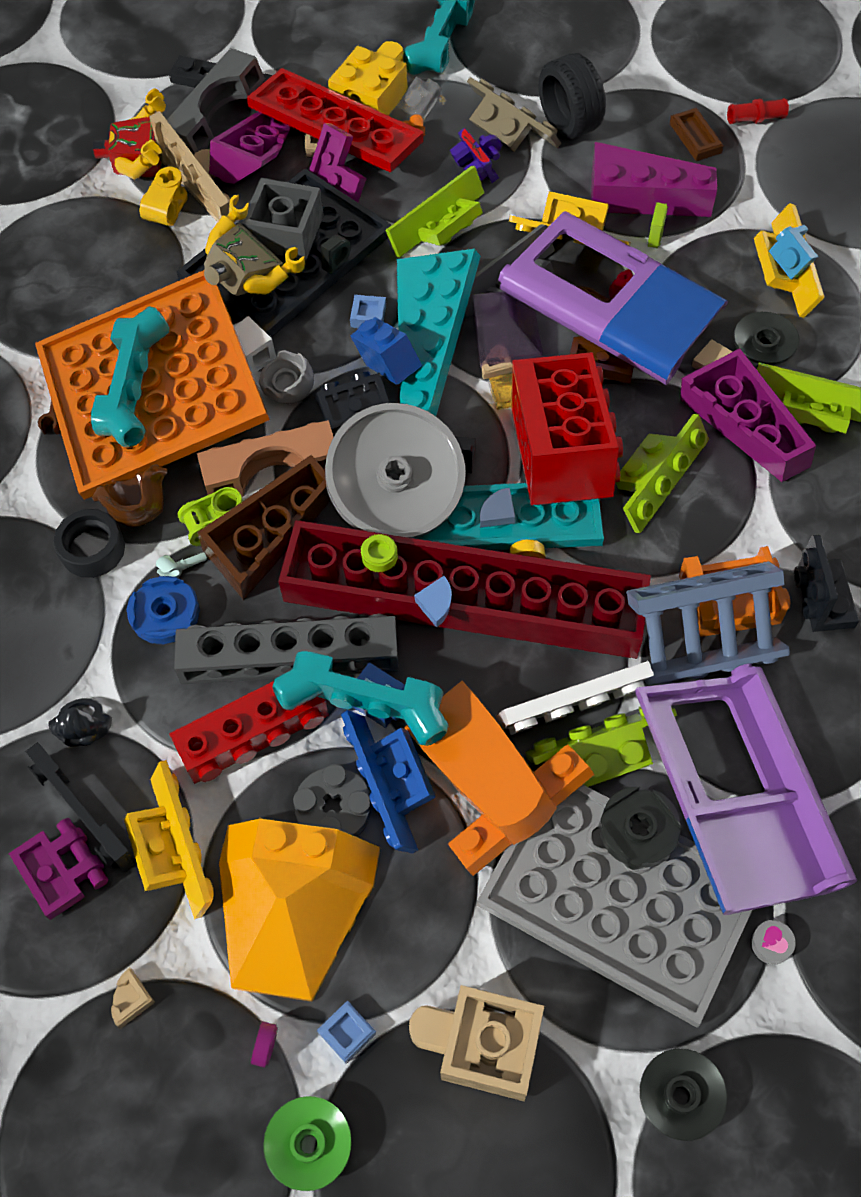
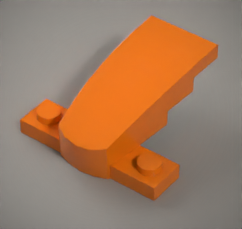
M461 681L448 691L441 700L439 710L449 725L447 733L442 739L429 746L420 745L408 725L405 729L409 731L411 737L461 795L482 815L448 843L465 868L474 876L511 844H517L538 832L550 820L557 809L556 806L595 774L568 744L533 772L493 716L469 687Z

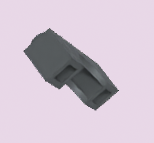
M230 48L167 119L168 123L193 155L205 149L214 138L209 128V122L215 111L230 101L247 99V96L255 91L265 80L256 56Z

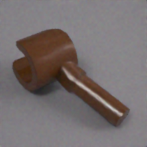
M52 400L49 412L40 416L37 422L44 435H46L47 427L52 424L55 434L61 433Z

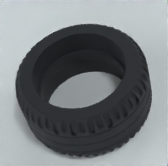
M570 53L544 65L539 77L538 88L541 106L547 121L556 128L560 136L567 139H573L597 129L605 116L606 96L600 75L592 62L582 54Z

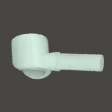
M203 552L175 562L170 556L164 555L156 561V566L159 568L157 573L160 576L179 578L182 570L206 561V554Z

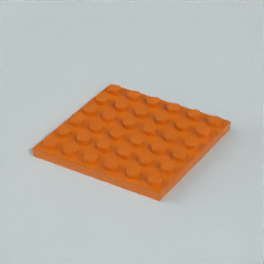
M204 270L35 343L78 493L84 500L92 497L99 485L105 486L106 483L111 484L113 481L131 479L138 472L145 471L151 465L158 464L162 467L270 420L218 284L211 285L207 282ZM147 307H155L170 327L169 333L149 349L148 368L144 372L141 382V397L137 400L134 411L135 416L144 425L146 430L144 438L133 447H123L113 436H98L95 434L91 424L92 407L95 395L109 394L119 354L118 349L110 339L115 320L117 318H134Z

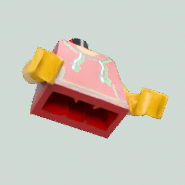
M156 88L151 89L145 97V102L148 105H145L137 116L129 120L113 122L110 125L109 140L93 141L95 158H110L113 171L117 175H125L132 179H138L140 176L155 178L156 173L161 169L160 154L162 149L156 143L149 116L158 111L164 112L166 108L163 101L164 95Z

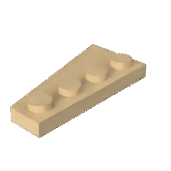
M158 111L149 116L156 143L162 149L160 154L162 163L166 167H175L181 172V183L217 222L223 215L227 216L229 214V196L226 193H222L162 113Z

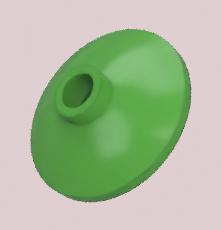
M306 1096L289 1101L273 1115L265 1132L264 1155L271 1173L279 1182L298 1191H314L329 1185L342 1173L349 1160L352 1140L348 1122L342 1112L325 1099ZM308 1136H313L317 1140V1148L312 1153H304L302 1150V1142Z

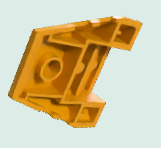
M255 819L228 825L219 868L231 988L233 990L312 1002L337 957V952L348 931L350 932L356 921L355 918L365 899L369 897L374 887L380 847L338 829L267 819Z

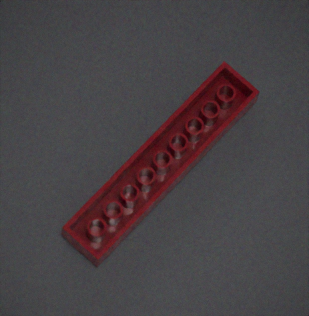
M295 520L278 580L284 602L368 616L384 614L386 616H395V619L399 621L435 626L415 602L414 595L445 576L451 587L452 600L447 618L438 627L633 659L638 658L646 617L638 615L628 605L627 591L650 586L651 575L389 534L382 535L389 536L395 541L398 552L397 562L391 569L385 572H374L363 564L361 546L370 536L382 533Z

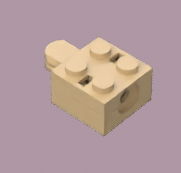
M461 985L455 1012L429 1005L419 1007L409 1020L410 1036L412 1042L418 1048L445 1054L440 1072L441 1080L525 1102L544 1006Z

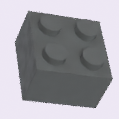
M261 178L242 225L274 255L285 257L286 251L289 248L296 247L298 248V255L295 259H300L304 256L305 260H307L324 216L320 188Z

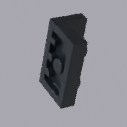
M366 371L352 376L351 382L340 385L339 381H333L320 387L321 391L316 393L315 399L317 405H320L324 420H329L332 431L340 429L349 418L366 408L389 403L379 373L370 375V372Z

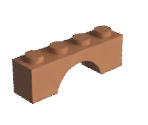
M329 420L309 423L303 427L287 431H277L271 435L256 439H246L240 443L224 447H214L197 453L207 494H212L220 488L232 487L237 489L241 496H244L249 480L260 470L275 465L294 467L310 455L325 470L328 449L334 438Z

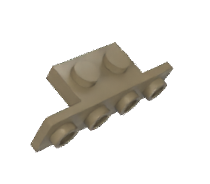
M469 77L467 83L476 94L484 98L469 118L474 125L489 135H496L503 145L514 152L530 130L556 148L560 146L561 142L555 135L558 131L547 121H543L542 124L535 120L536 116L524 106L518 109L514 106L515 102L503 92L497 95L493 92L495 89L484 79L478 82Z

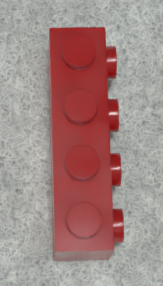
M273 681L169 733L193 783L196 784L200 781L208 782L218 777L222 770L231 765L246 763L253 759L257 752L269 746H279L285 743L290 738V735L302 729H312L321 724L324 718L329 716L325 699L316 697L291 711L282 708L272 688Z

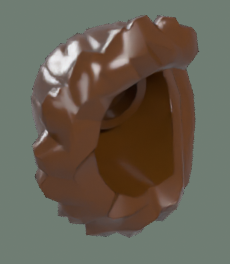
M155 464L143 472H138L131 479L113 481L111 484L106 483L105 486L99 485L92 499L94 502L99 501L117 522L125 526H143L154 520L163 510L164 495L162 481L167 474V468H162Z

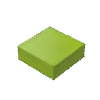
M656 202L647 247L658 248L660 246L667 215V204Z

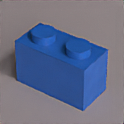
M376 317L363 322L358 330L350 335L366 366L396 385L422 366L407 335Z

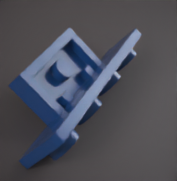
M346 710L341 713L345 724L343 732L348 742L354 746L358 757L356 760L357 768L361 775L367 779L371 789L370 801L382 817L385 825L383 828L384 836L389 845L395 850L414 853L418 851V847L405 815L434 799L436 796L409 731L400 728L375 743L365 717Z

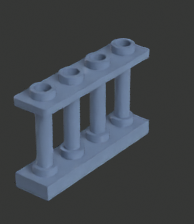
M768 561L628 590V605L638 615L646 617L651 656L650 666L654 676L644 680L646 684L652 686L671 684L672 680L686 677L689 679H700L706 677L709 672L719 670L731 672L733 669L744 664L756 662L770 664L778 661L780 657L789 656V647L778 638H772L768 597L772 587L785 585L783 570ZM750 593L753 594L757 641L737 645L732 600L736 598V595ZM714 600L718 604L722 649L702 653L697 607L700 606L701 602ZM679 608L682 610L687 656L666 660L661 615L664 613V610Z

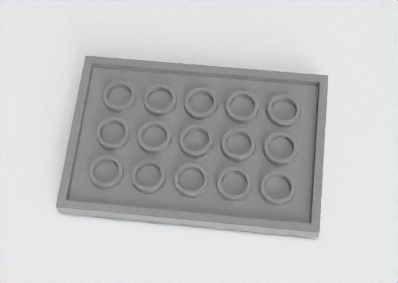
M582 785L556 806L557 809L550 820L538 832L526 840L514 845L511 844L506 848L479 896L477 906L698 1028L752 910L723 915L695 842L680 835L672 855L657 866L632 870L626 867L624 863L616 860L605 848L599 829L600 819L610 798ZM636 818L631 820L633 823L631 831L633 833L641 834L642 836L648 835L646 830L650 824L646 820L641 823Z

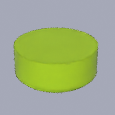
M382 534L367 538L361 546L363 564L374 572H385L391 569L398 559L395 541L389 536Z

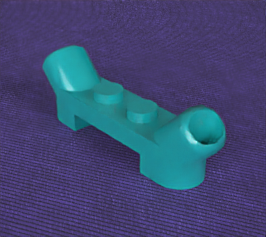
M437 0L441 8L436 10L432 26L427 27L424 41L406 46L403 50V59L407 66V73L414 76L428 70L438 73L444 72L449 62V37L456 24L467 26L474 10L475 0Z
M147 307L134 318H117L115 320L110 339L118 349L119 354L109 394L95 395L92 407L91 424L95 434L98 436H113L123 447H133L144 438L146 430L144 425L135 416L134 411L137 400L141 397V382L143 374L148 368L149 349L169 333L170 327L155 307Z
M298 652L292 670L276 677L272 686L282 708L289 711L319 697L330 700L331 704L339 708L350 709L353 706L365 709L370 715L377 718L386 719L392 716L403 719L418 743L424 746L432 745L442 739L449 727L439 710L444 694L440 687L426 681L407 677L403 691L333 672V657L314 652Z

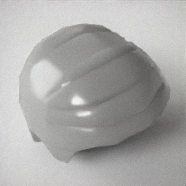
M286 350L279 351L277 358L270 361L263 368L259 378V385L263 393L272 400L284 404H294L302 401L307 397L314 384V373L308 360L300 353L296 354Z

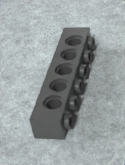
M373 614L368 618L351 619L347 616H338L332 620L320 621L303 618L296 622L287 623L269 620L255 625H242L239 623H227L222 627L192 625L187 629H176L174 670L181 684L275 679L292 670L298 652L308 651L333 657V672L341 675L360 674L369 662L384 672L399 671L395 616ZM359 639L369 641L363 646L353 645ZM328 641L332 643L327 648L316 647L321 642ZM286 644H295V647L290 650H280ZM250 646H258V647H259V648H258L256 651H254V652H251V653H246V652H244V651H245L248 647H250ZM222 648L218 654L208 655L211 650Z

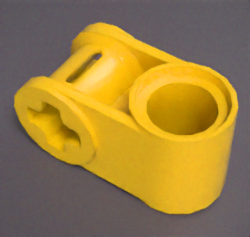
M165 167L156 173L153 182L140 202L139 212L142 219L168 226H173L176 223L178 215L188 199L187 191L181 185V172L177 168Z

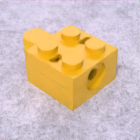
M392 41L384 42L376 52L357 46L329 78V89L389 115L408 92L407 66L403 59V47L397 42Z

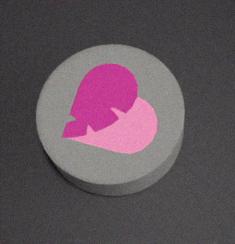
M769 920L761 923L756 928L751 938V945L755 955L761 961L775 965L783 963L792 955L795 949V937L791 929L784 923Z

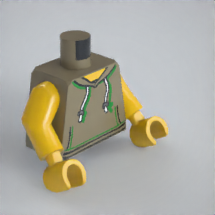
M234 195L230 199L229 214L227 216L223 215L209 233L205 252L208 256L204 262V276L209 284L217 285L221 283L231 294L236 296L246 293L266 295L288 278L287 274L289 272H301L305 266V258L303 256L299 260L293 261L298 255V248L292 247L286 251V263L283 264L241 223L235 225L234 222L236 220L246 218L249 203L247 202L243 209H236L235 206L239 201V195Z

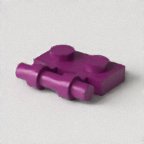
M65 818L57 824L56 827L61 836L51 842L48 835L42 831L8 853L49 920H52L85 897L78 886L83 880L89 879L95 889L103 887L109 881L103 872L104 864L100 857L92 854L85 843L87 837L80 827L76 828L70 818ZM72 851L78 861V864L71 869L67 868L61 858L63 854Z

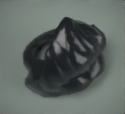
M80 698L64 705L60 709L59 714L48 722L51 733L62 740L65 745L70 747L88 746L108 733L112 724V717L104 713L102 705L97 700ZM89 705L95 711L91 716L79 710L76 706Z

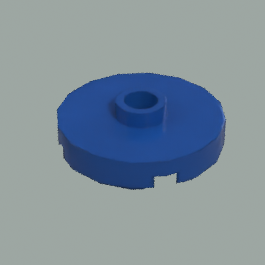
M159 576L149 579L142 584L143 587L137 592L134 591L129 598L126 609L129 623L136 634L149 643L168 644L175 642L176 629H187L198 622L200 606L197 595L191 586L185 584L183 580L177 577ZM163 610H170L168 614L160 615Z

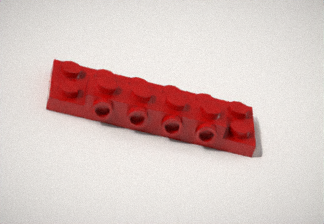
M283 68L247 96L248 107L317 139L320 138L324 123H332L354 136L349 154L390 173L423 142L424 132Z

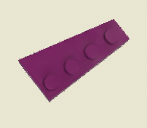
M595 142L592 164L591 201L609 204L607 213L653 215L656 202L667 204V215L711 217L717 193V170L715 167Z
M740 348L682 378L681 401L778 480L783 482L812 466L816 449L815 443Z

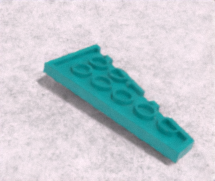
M476 249L397 259L398 330L407 335L422 364L418 370L400 382V403L419 407L434 416L437 415L481 258Z

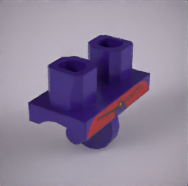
M463 128L458 132L461 142L449 150L453 159L461 167L473 158L474 161L464 167L463 170L465 171L469 167L475 166L480 181L487 177L491 183L499 179V176L493 170L490 159L498 160L500 158L501 140L496 135H489L487 137L481 135L478 139L480 142L478 145L467 129Z

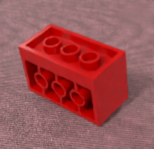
M593 352L512 360L511 411L531 505L614 497L615 483L620 482V466L617 459L623 457V442L621 436L616 437L615 413L608 410L610 406L609 391L607 388H602L603 370L601 366H596Z

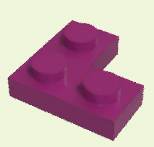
M324 123L309 171L356 202H359L367 178L344 165L354 136L332 123Z

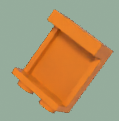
M765 546L760 547L755 557L701 565L698 556L684 558L679 578L681 580L768 561L778 568L780 567L778 560L775 557L772 558L769 547ZM782 586L772 587L771 592L768 593L771 625L781 624L791 605L788 590L786 588L782 589ZM744 593L736 595V598L732 600L736 631L756 628L753 594ZM714 600L701 602L700 606L697 607L700 637L721 634L717 602Z

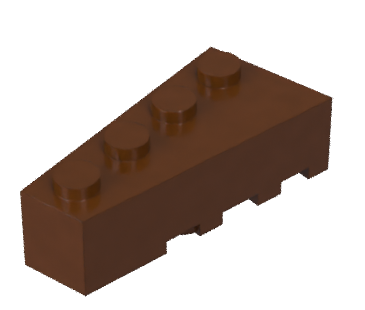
M310 455L197 532L204 553L243 600L287 551L295 520L312 523L331 501L326 487L325 470Z

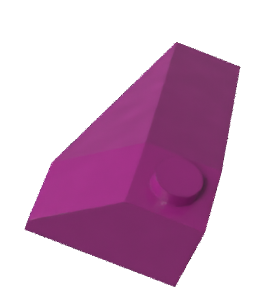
M259 111L211 140L209 174L220 178L225 183L234 184L277 157L291 126Z

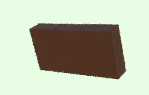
M697 108L671 115L669 124L695 161L722 153L723 143Z

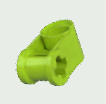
M232 487L220 488L201 499L186 503L179 509L177 513L179 521L186 525L189 531L188 540L193 546H201L197 532L228 512L225 511L228 508L235 507L243 502L242 496L237 489Z

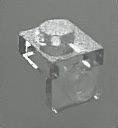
M416 76L397 106L409 116L419 114L424 121L436 101L444 105L447 100L440 93L442 88L436 82L429 78L425 82Z

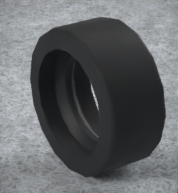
M83 509L73 512L63 519L55 530L53 543L58 557L70 573L79 577L94 578L107 574L118 565L124 556L125 541L118 523L109 513L99 509ZM103 530L109 534V542L104 549L95 555L77 557L70 551L71 544L75 538L84 532Z

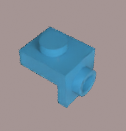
M805 225L795 228L789 226L782 230L775 238L777 242L769 250L770 254L791 280L798 278L818 258V255L803 237L809 230Z

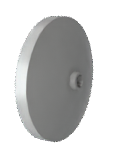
M385 403L371 406L356 413L340 427L328 449L325 481L329 497L337 512L356 530L417 539L440 527L454 511L465 484V462L457 439L450 429L436 416L416 406L402 403ZM395 473L399 476V480H392V477L387 475Z

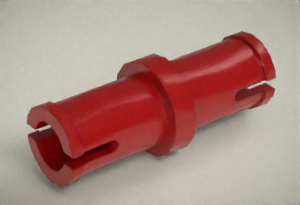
M786 98L771 101L755 99L752 103L730 104L727 109V119L729 124L753 121V123L757 124L762 123L765 119L786 118L789 112V104Z

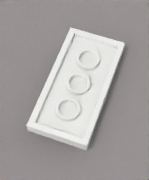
M649 661L504 709L494 719L503 730L509 729L510 735L516 734L537 725V718L544 717L545 722L548 723L574 712L573 706L578 705L580 711L610 700L608 694L613 693L614 698L618 699L635 693L636 688L645 687L643 681L654 676Z

